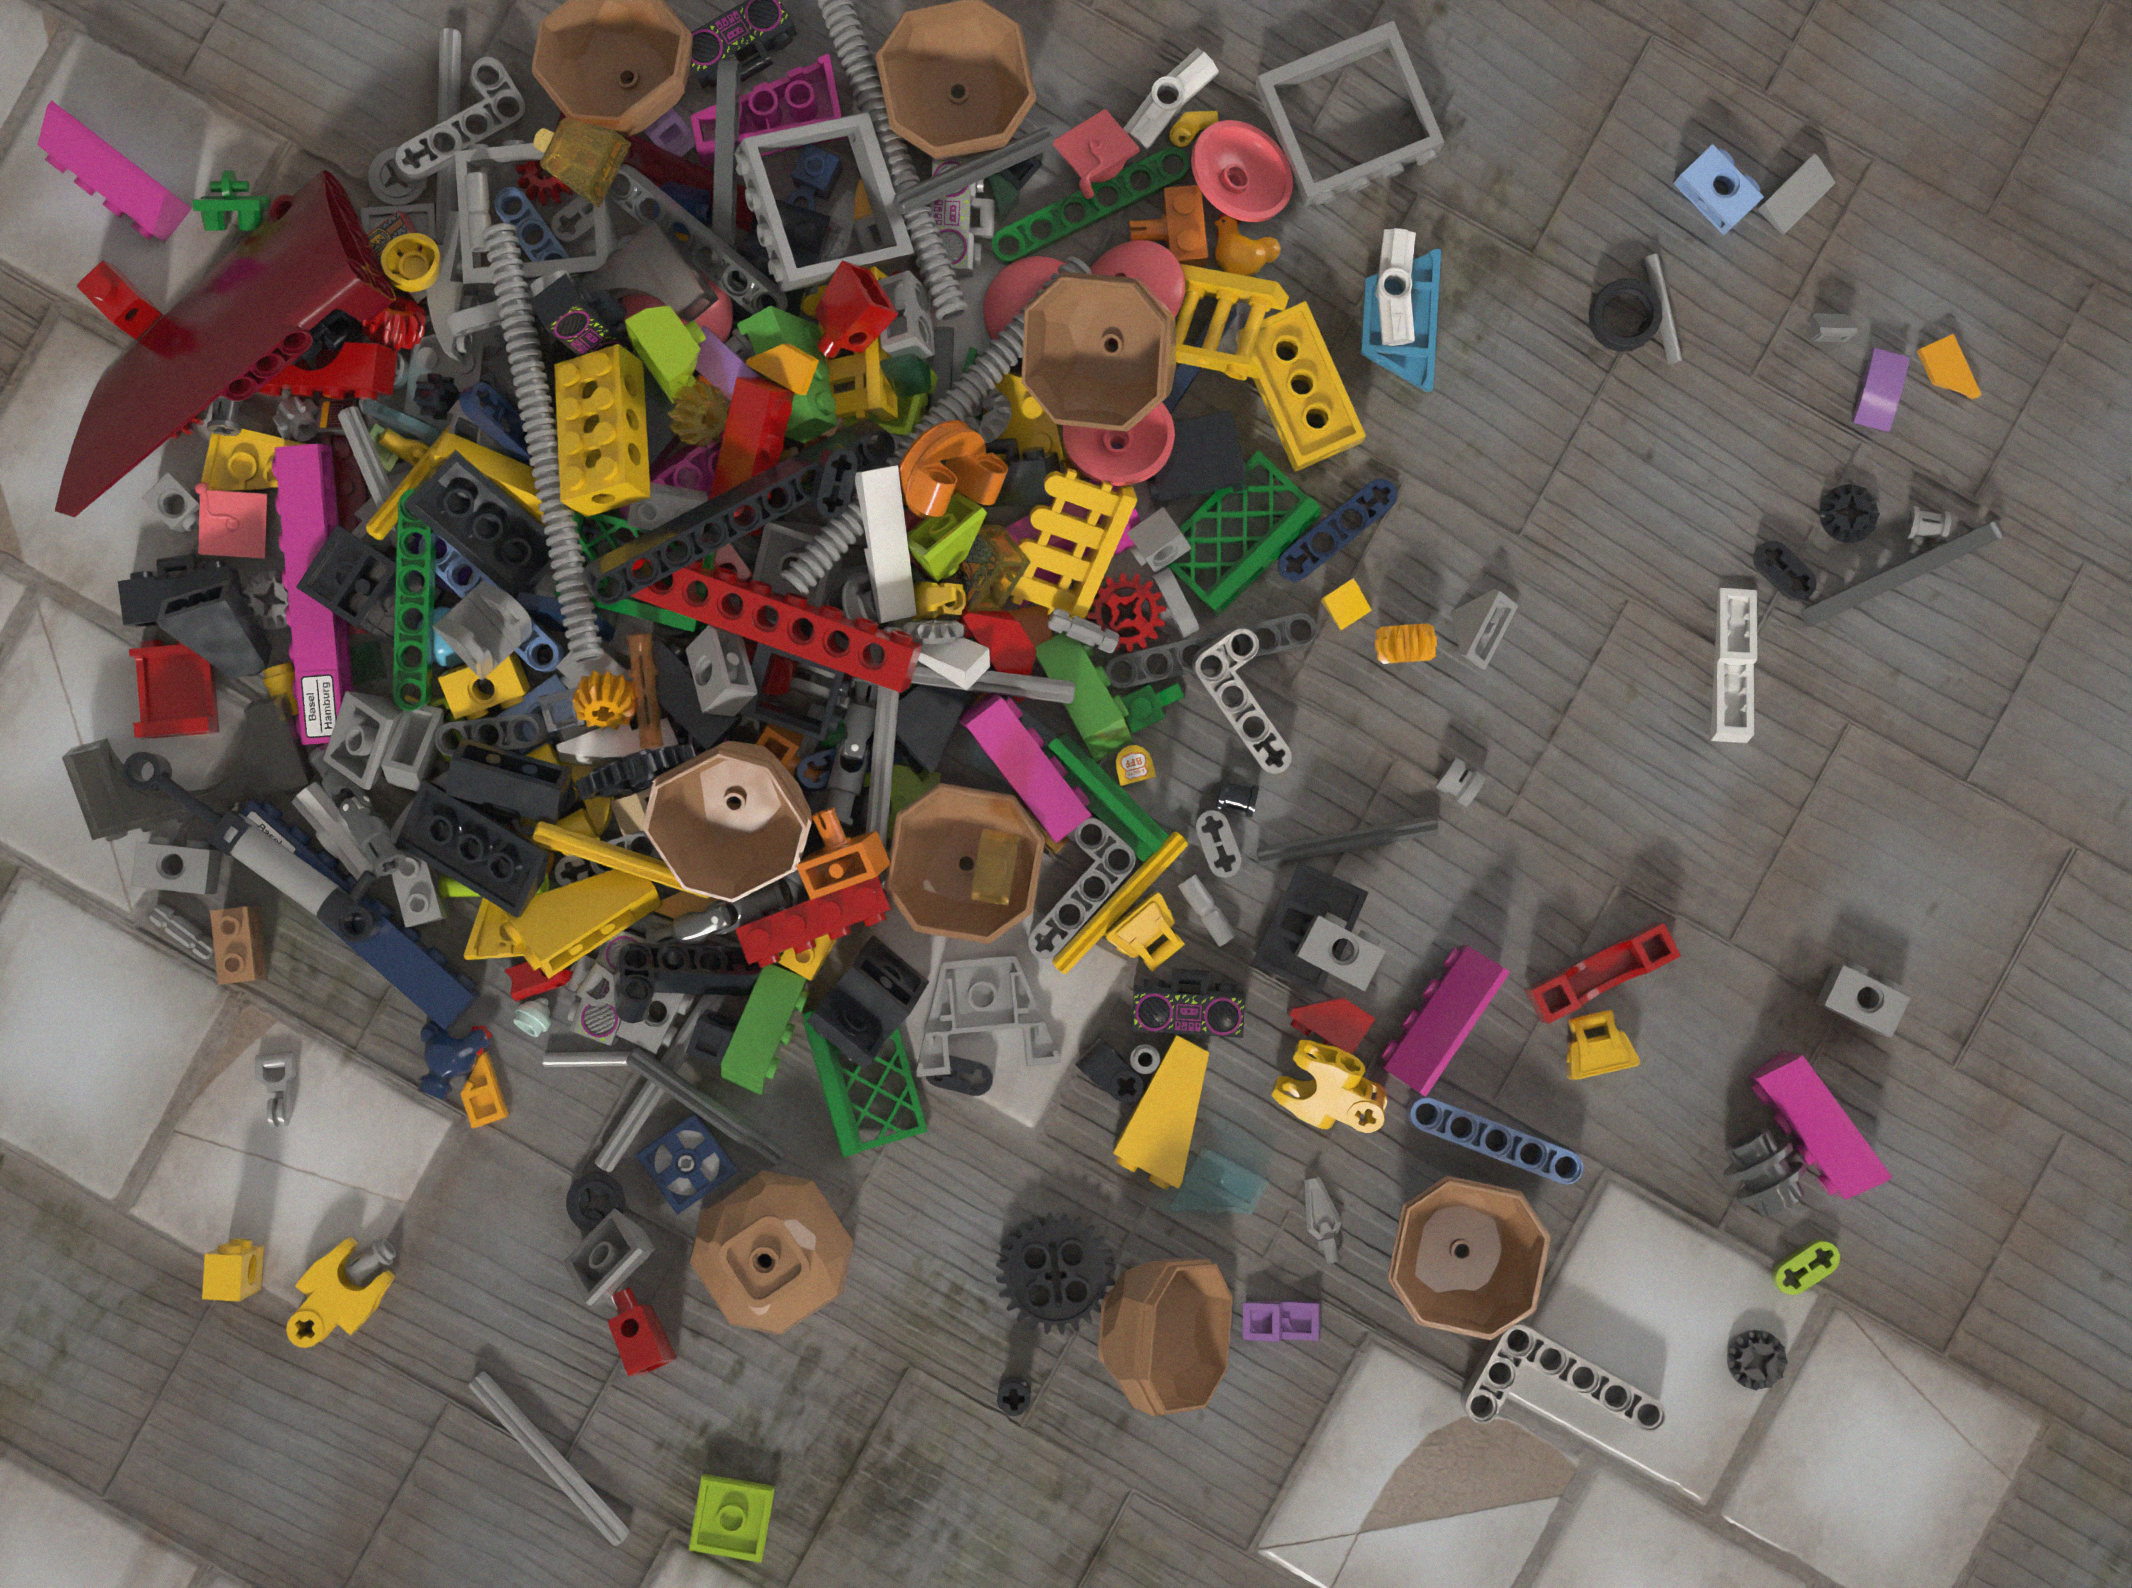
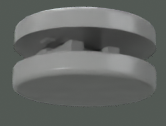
M798 662L796 668L811 675L810 681L793 677L789 687L805 696L827 704L836 674ZM853 681L848 697L841 698L840 709L846 710L847 705L852 703V691H855L857 682Z

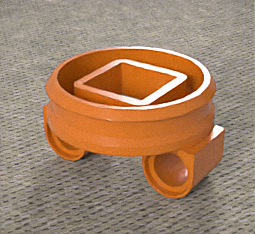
M960 420L940 422L927 429L912 443L899 464L902 502L913 513L923 518L943 516L951 497L957 492L963 496L966 495L976 503L992 505L997 500L1008 472V466L993 453H986L983 437L973 429H970L965 422ZM947 459L944 466L940 461Z

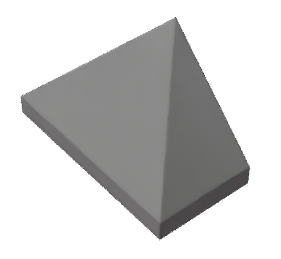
M1493 589L1453 610L1451 616L1460 654L1480 669L1486 670L1519 605L1501 591Z

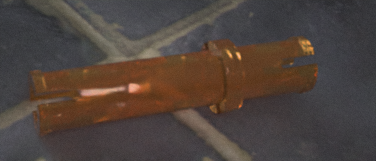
M651 633L627 635L631 669H628V677L633 680L635 710L640 739L639 747L641 749L656 748L664 745L661 735L655 675H658V667L654 666ZM641 656L643 661V670L641 665ZM643 673H644V678H645V686H644V682H643ZM645 695L647 696L650 726L648 725Z

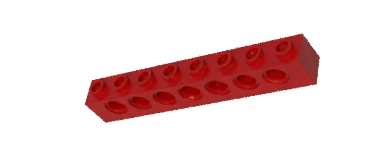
M645 558L637 560L633 564L632 570L642 567ZM700 559L672 573L673 584L671 587L665 585L661 579L631 595V597L900 693L910 687L923 646L914 642V636L900 630H892L891 633L877 629L878 623L870 619L857 617L855 621L843 617V611L836 607L821 605L818 608L807 604L808 599L799 594L786 592L784 596L773 592V586L758 580H751L748 583L737 579L738 574L729 569L716 567L714 571L702 566L703 561ZM698 580L702 581L708 588L706 599L701 598L696 592ZM733 593L738 594L743 600L741 612L736 611L731 605L730 599ZM768 605L774 607L778 612L777 624L769 622L766 618L765 610ZM802 618L808 619L813 624L814 632L812 637L806 636L801 631L800 622ZM837 630L844 632L848 636L849 646L847 649L837 645L835 641ZM872 643L879 644L883 648L885 653L883 662H879L871 656L870 647Z

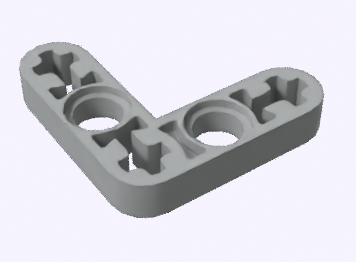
M568 270L556 271L536 279L528 286V290L525 293L530 294V299H532L565 273L569 276ZM493 301L447 316L446 321L452 337L501 325L504 319L500 318L499 311L502 308L497 306V301ZM534 308L533 312L530 314L531 316L536 315Z

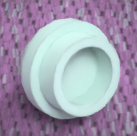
M546 998L527 1001L518 1006L515 1011L517 1016L513 1022L531 1036L538 1037L542 1031L546 1032L551 1025L550 1009L548 1007V999Z

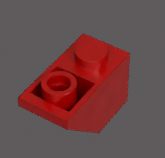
M1343 997L1290 1007L1286 1013L1293 1018L1290 1025L1301 1033L1309 1036L1313 1031L1324 1038L1321 1044L1337 1047L1350 1054L1354 1053L1375 1020L1374 1017Z

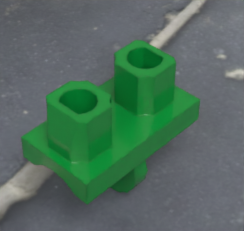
M224 170L221 181H210L211 192H222L223 196H201V199L192 200L193 211H201L205 231L228 229L227 211H238L239 230L253 231L263 223V209L270 207L269 196H238V192H249V182L237 181L233 170Z

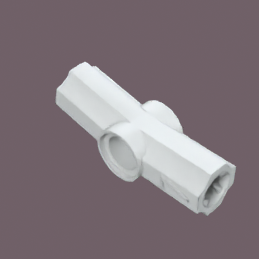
M1197 48L1167 76L1159 78L1154 83L1150 94L1123 128L1139 149L1147 152L1170 120L1181 111L1182 106L1218 75L1219 70L1213 60L1205 52ZM1163 91H1171L1176 95L1177 100L1171 104H1164L1157 96Z
M1394 228L1383 230L1378 282L1375 287V296L1379 307L1382 345H1404L1415 341L1410 291L1412 288L1411 272L1416 233L1406 229ZM1387 280L1398 281L1402 286L1403 292L1399 295L1389 294L1384 288V282Z
M315 781L296 795L291 803L317 831L316 837L325 849L334 857L339 858L357 881L365 870L373 872L378 879L380 876L374 871V862L368 852L361 850L349 830L347 822L342 818L323 786Z

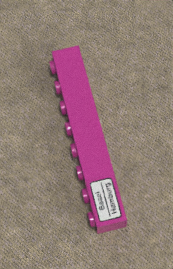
M306 444L274 447L275 457L272 460V470L278 481L279 492L276 496L275 504L276 510L281 516L282 531L279 534V545L285 557L282 580L284 587L288 590L289 605L286 607V620L291 627L292 634L289 656L292 663H294L296 678L293 681L292 690L294 698L298 701L299 715L296 718V731L298 736L301 737L302 745L329 743L346 691L354 692L348 622L297 589L296 586L336 525H339L332 446Z

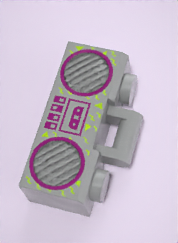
M932 157V177L971 159L961 158L938 161ZM984 179L931 202L932 215L930 217H933L936 221L934 227L939 229L940 235L938 238H941L944 242L942 248L947 250L948 256L946 259L951 261L952 266L950 269L955 271L956 276L974 277V266H981L982 244H975V238L990 239L994 237L995 200L977 198V193H984ZM972 209H980L979 228L971 227Z
M624 929L594 949V951L599 952L597 959L588 955L578 959L567 988L576 991L589 973L591 966H594L596 962L614 973L618 956L623 946L629 943H647L646 937ZM603 977L592 995L598 999L604 998L610 990L609 981ZM583 999L581 1001L574 1000L567 1018L572 1021L570 1031L609 1046L617 1044L619 1036L616 1035V1032L622 1020L616 1014L615 1005L591 1006Z

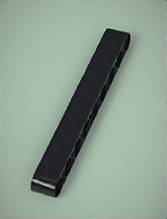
M865 419L592 561L583 571V583L598 602L604 605L618 603L811 500V491L819 457L827 446L836 443L845 445L856 455L858 461L857 472H863L891 457L895 448L894 438L887 430L873 420ZM878 435L875 444L867 447L870 438ZM843 458L840 463L835 465L833 460L831 465L837 469L838 465H844L846 460ZM812 469L809 479L801 482L803 474ZM779 487L777 495L772 499H767L769 492ZM746 505L744 512L740 516L734 517L736 509ZM707 523H712L710 531L701 535L700 530ZM679 541L676 549L666 552V548L671 542ZM645 558L642 567L632 570V566L637 560ZM608 576L611 577L608 585L597 588L600 580Z

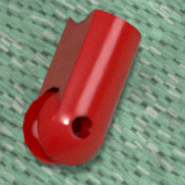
M528 961L504 969V972L511 978L512 987L510 994L515 1002L564 986L570 981L573 971L565 969L548 979L541 968L534 971Z

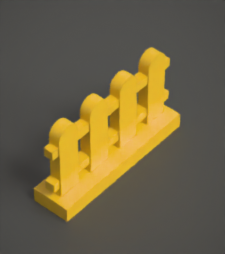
M876 267L867 268L872 271L877 281L888 277ZM826 285L817 287L818 293L808 296L804 301L803 310L813 319H817L815 309L827 288ZM819 322V330L823 335L825 330ZM880 335L864 352H854V355L837 359L824 355L829 368L832 397L836 404V419L856 416L858 420L862 421L869 419V412L884 422L898 419L896 361L881 347ZM855 380V390L834 394V385Z
M1067 468L1065 474L1054 471L1046 475L1044 479L1045 490L1055 498L1051 507L1037 505L1030 511L1031 524L1040 530L1037 540L1023 538L1016 544L1017 557L1026 563L1023 572L1016 570L1006 572L1002 577V585L1006 593L1013 595L1011 598L1012 603L1021 605L1024 599L1047 607L1046 612L1048 615L1055 608H1059L1068 612V617L1072 618L1073 615L1085 619L1138 499L1133 486H1117L1114 492L1111 491L1113 487L1111 483L1102 481L1101 486L1077 479L1076 470ZM1065 501L1090 509L1087 518L1083 519L1061 511ZM1100 514H1104L1101 524H1097ZM1051 534L1076 542L1072 552L1047 544ZM1086 546L1090 547L1087 556H1082L1086 549ZM1040 567L1060 574L1061 578L1058 584L1034 577L1036 568ZM1072 579H1074L1076 582L1071 590L1068 587Z

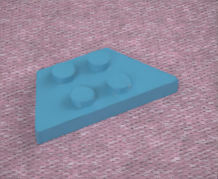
M1441 249L1429 251L1428 254L1414 259L1412 263V288L1410 292L1415 341L1412 343L1395 346L1382 345L1379 307L1375 296L1378 273L1366 278L1364 281L1360 354L1425 392H1432L1434 385ZM1387 280L1384 282V288L1389 294L1399 295L1403 292L1402 286L1398 281Z

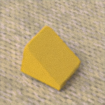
M1354 578L1321 599V602L1340 631L1372 611Z

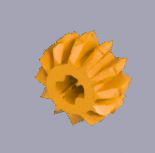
M1425 623L1380 627L1376 630V640H1374L1377 659L1383 664L1432 660L1436 657L1437 636H1435L1434 626Z
M608 669L605 674H600L593 670L590 676H581L576 691L573 693L572 702L574 703L573 708L576 711L577 719L586 720L587 727L597 725L600 726L602 731L605 727H611L618 731L621 724H630V720L633 718L635 710H637L638 698L634 682L625 681L624 673L616 676L611 675Z

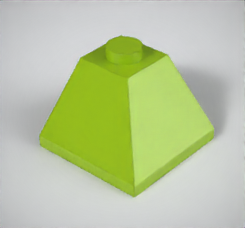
M957 492L951 497L943 516H928L907 534L909 553L925 574L938 582L940 579L950 577L958 570L959 564L966 559L987 512L983 507Z

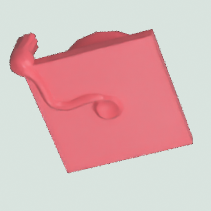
M1106 109L1061 135L1053 143V146L1081 178L1079 187L1083 197L1086 199L1094 196L1091 182H1105L1114 178L1123 169L1126 160L1140 152L1136 143Z
M198 483L195 486V491L200 494L198 554L265 559L268 494L209 490V483Z

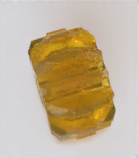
M694 382L692 388L689 386L682 387L681 398H672L676 407L668 412L670 418L674 419L670 428L679 435L681 441L689 445L693 444L705 448L708 447L710 442L720 443V433L725 431L729 413L728 408L731 401L723 395L724 392L719 387L707 385L703 382Z

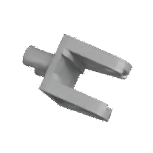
M481 581L432 626L481 680L532 635L531 618L526 610L511 595L485 581Z

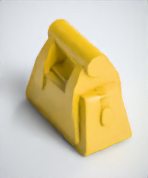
M1158 891L1151 892L1105 933V938L1115 945L1118 951L1127 956L1129 955L1130 958L1140 955L1144 959L1143 962L1152 972L1185 945L1182 939L1172 931L1171 927H1173L1175 922L1171 910L1168 909L1162 895ZM1164 934L1168 940L1152 954H1149L1146 948Z
M1611 1009L1568 1019L1573 1039L1567 1045L1566 1076L1568 1079L1578 1080L1635 1067L1640 1064V1059L1627 1035L1622 1030H1617L1614 1014ZM1603 1026L1604 1035L1586 1039L1585 1030Z

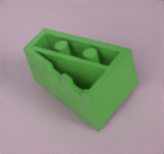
M769 306L737 323L741 335L748 334L755 352L751 357L781 344H792L819 360L807 395L794 393L792 412L788 419L785 436L805 443L837 427L836 404L832 397L829 382V368L824 354L816 346L822 337L819 325L773 306ZM764 375L765 379L775 382L774 380Z
M1066 631L1035 647L1037 650L1035 656L1047 678L1075 683L1073 702L1062 704L1073 721L1072 723L1077 732H1079L1085 742L1092 759L1097 762L1133 742L1124 717L1129 715L1119 695L1112 698L1106 687L1110 686L1111 682L1102 666L1094 668L1089 657L1093 656L1094 653L1090 645L1066 636Z
M772 964L763 968L721 1062V1080L758 1095H763L769 1078L773 1080L781 1063L778 1055L782 1045L788 1046L796 1025L791 1024L796 1011L802 1013L810 995V992L805 990L806 978Z

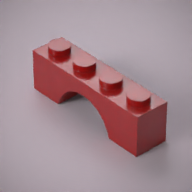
M345 342L339 355L326 367L312 370L303 358L295 365L290 364L263 386L259 393L270 396H282V390L291 391V395L313 398L314 392H323L322 396L333 399H345V395L348 393L355 394L354 397L357 399L377 401L378 395L393 396L398 351L379 344Z
M1654 922L1524 990L1540 1021L1550 1024L1581 1008L1586 1002L1604 991L1637 976L1650 973L1681 957L1665 923Z

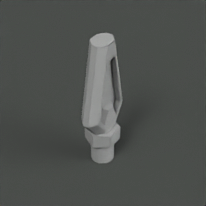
M1320 1176L1304 1180L1307 1231L1318 1239L1319 1250L1324 1251L1327 1264L1340 1261L1338 1245L1341 1244L1337 1234L1342 1220Z

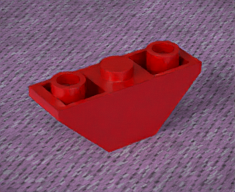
M966 604L962 610V615H958L959 619L956 621L964 626V638L970 639L972 637L976 643L989 648L990 666L993 671L1030 676L1037 650L1020 623L1008 611L975 605L968 609ZM1011 696L1018 704L1025 699L1023 697Z

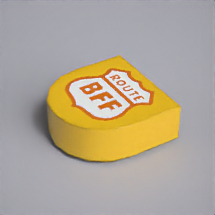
M1131 745L1119 752L1116 758V771L1120 786L1156 777L1152 758L1143 747Z

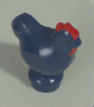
M435 1021L424 1024L420 1035L421 1041L425 1043L424 1059L429 1068V1073L419 1078L421 1083L418 1090L446 1101L449 1092L453 1091L450 1081L453 1078L468 1075L473 1070L478 1056L482 1055L484 1049L491 1045L489 1039L492 1037V1033L487 1030V1027L485 1025L473 1026L471 1033L465 1038L456 1039L451 1037L447 1029L444 1030Z

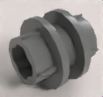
M1768 1127L1751 1131L1739 1137L1725 1148L1732 1164L1723 1173L1729 1182L1742 1180L1745 1186L1737 1192L1736 1198L1738 1202L1742 1205L1755 1203L1763 1217L1781 1212L1804 1197L1805 1193L1798 1180L1806 1174L1807 1170L1804 1163L1800 1161L1788 1164L1785 1157L1793 1151L1794 1145L1789 1139L1776 1141Z

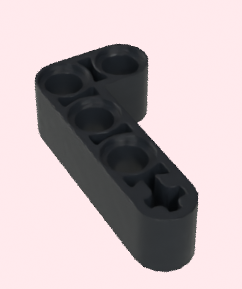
M629 943L620 950L614 971L615 1011L621 1020L628 1023H639L648 1015L654 992L732 996L749 995L752 993L764 967L760 968L758 962L748 964L742 947Z

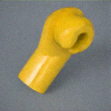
M1191 111L1183 113L1170 130V141L1179 148L1187 147L1199 130H1205L1210 125L1218 122V111Z
M388 427L381 433L377 441L413 466L419 462L430 448L425 442L404 438Z

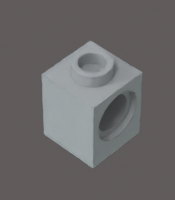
M167 472L142 497L146 504L172 530L184 534L186 531L191 532L199 526L200 498L178 476ZM183 497L185 502L184 509L179 514L174 515L172 504L177 498Z
M1164 507L1127 532L1134 543L1129 550L1141 566L1148 563L1155 574L1191 549L1189 543Z

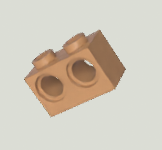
M260 906L211 910L210 917L218 985L268 979Z

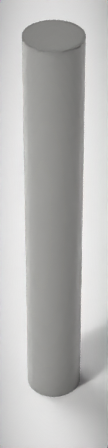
M1648 255L1644 257L1649 284L1656 291L1662 303L1663 318L1659 327L1668 365L1676 364L1683 360L1659 255Z
M632 1051L544 1052L543 1065L544 1067L628 1066L626 1061ZM646 1051V1052L649 1053L651 1056H653L654 1058H656V1054H655V1053H653V1052H651V1051Z

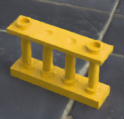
M1180 264L1185 277V296L1175 322L1176 362L1222 371L1229 377L1237 380H1246L1247 377L1261 379L1263 372L1250 356L1265 312H1269L1271 308L1285 311L1289 299L1287 293L1276 281ZM1204 296L1215 297L1218 303L1202 348L1183 345L1199 299H1203ZM1237 302L1249 304L1251 310L1235 355L1218 352L1217 348L1232 305H1236Z

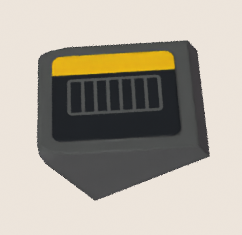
M355 397L320 399L316 433L322 436L346 435L338 414L345 408L358 407V399Z

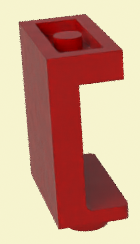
M162 640L141 641L140 648L129 649V657L135 658L140 710V722L133 723L134 738L157 739L220 733L215 669L211 663L178 640L177 645L163 646Z

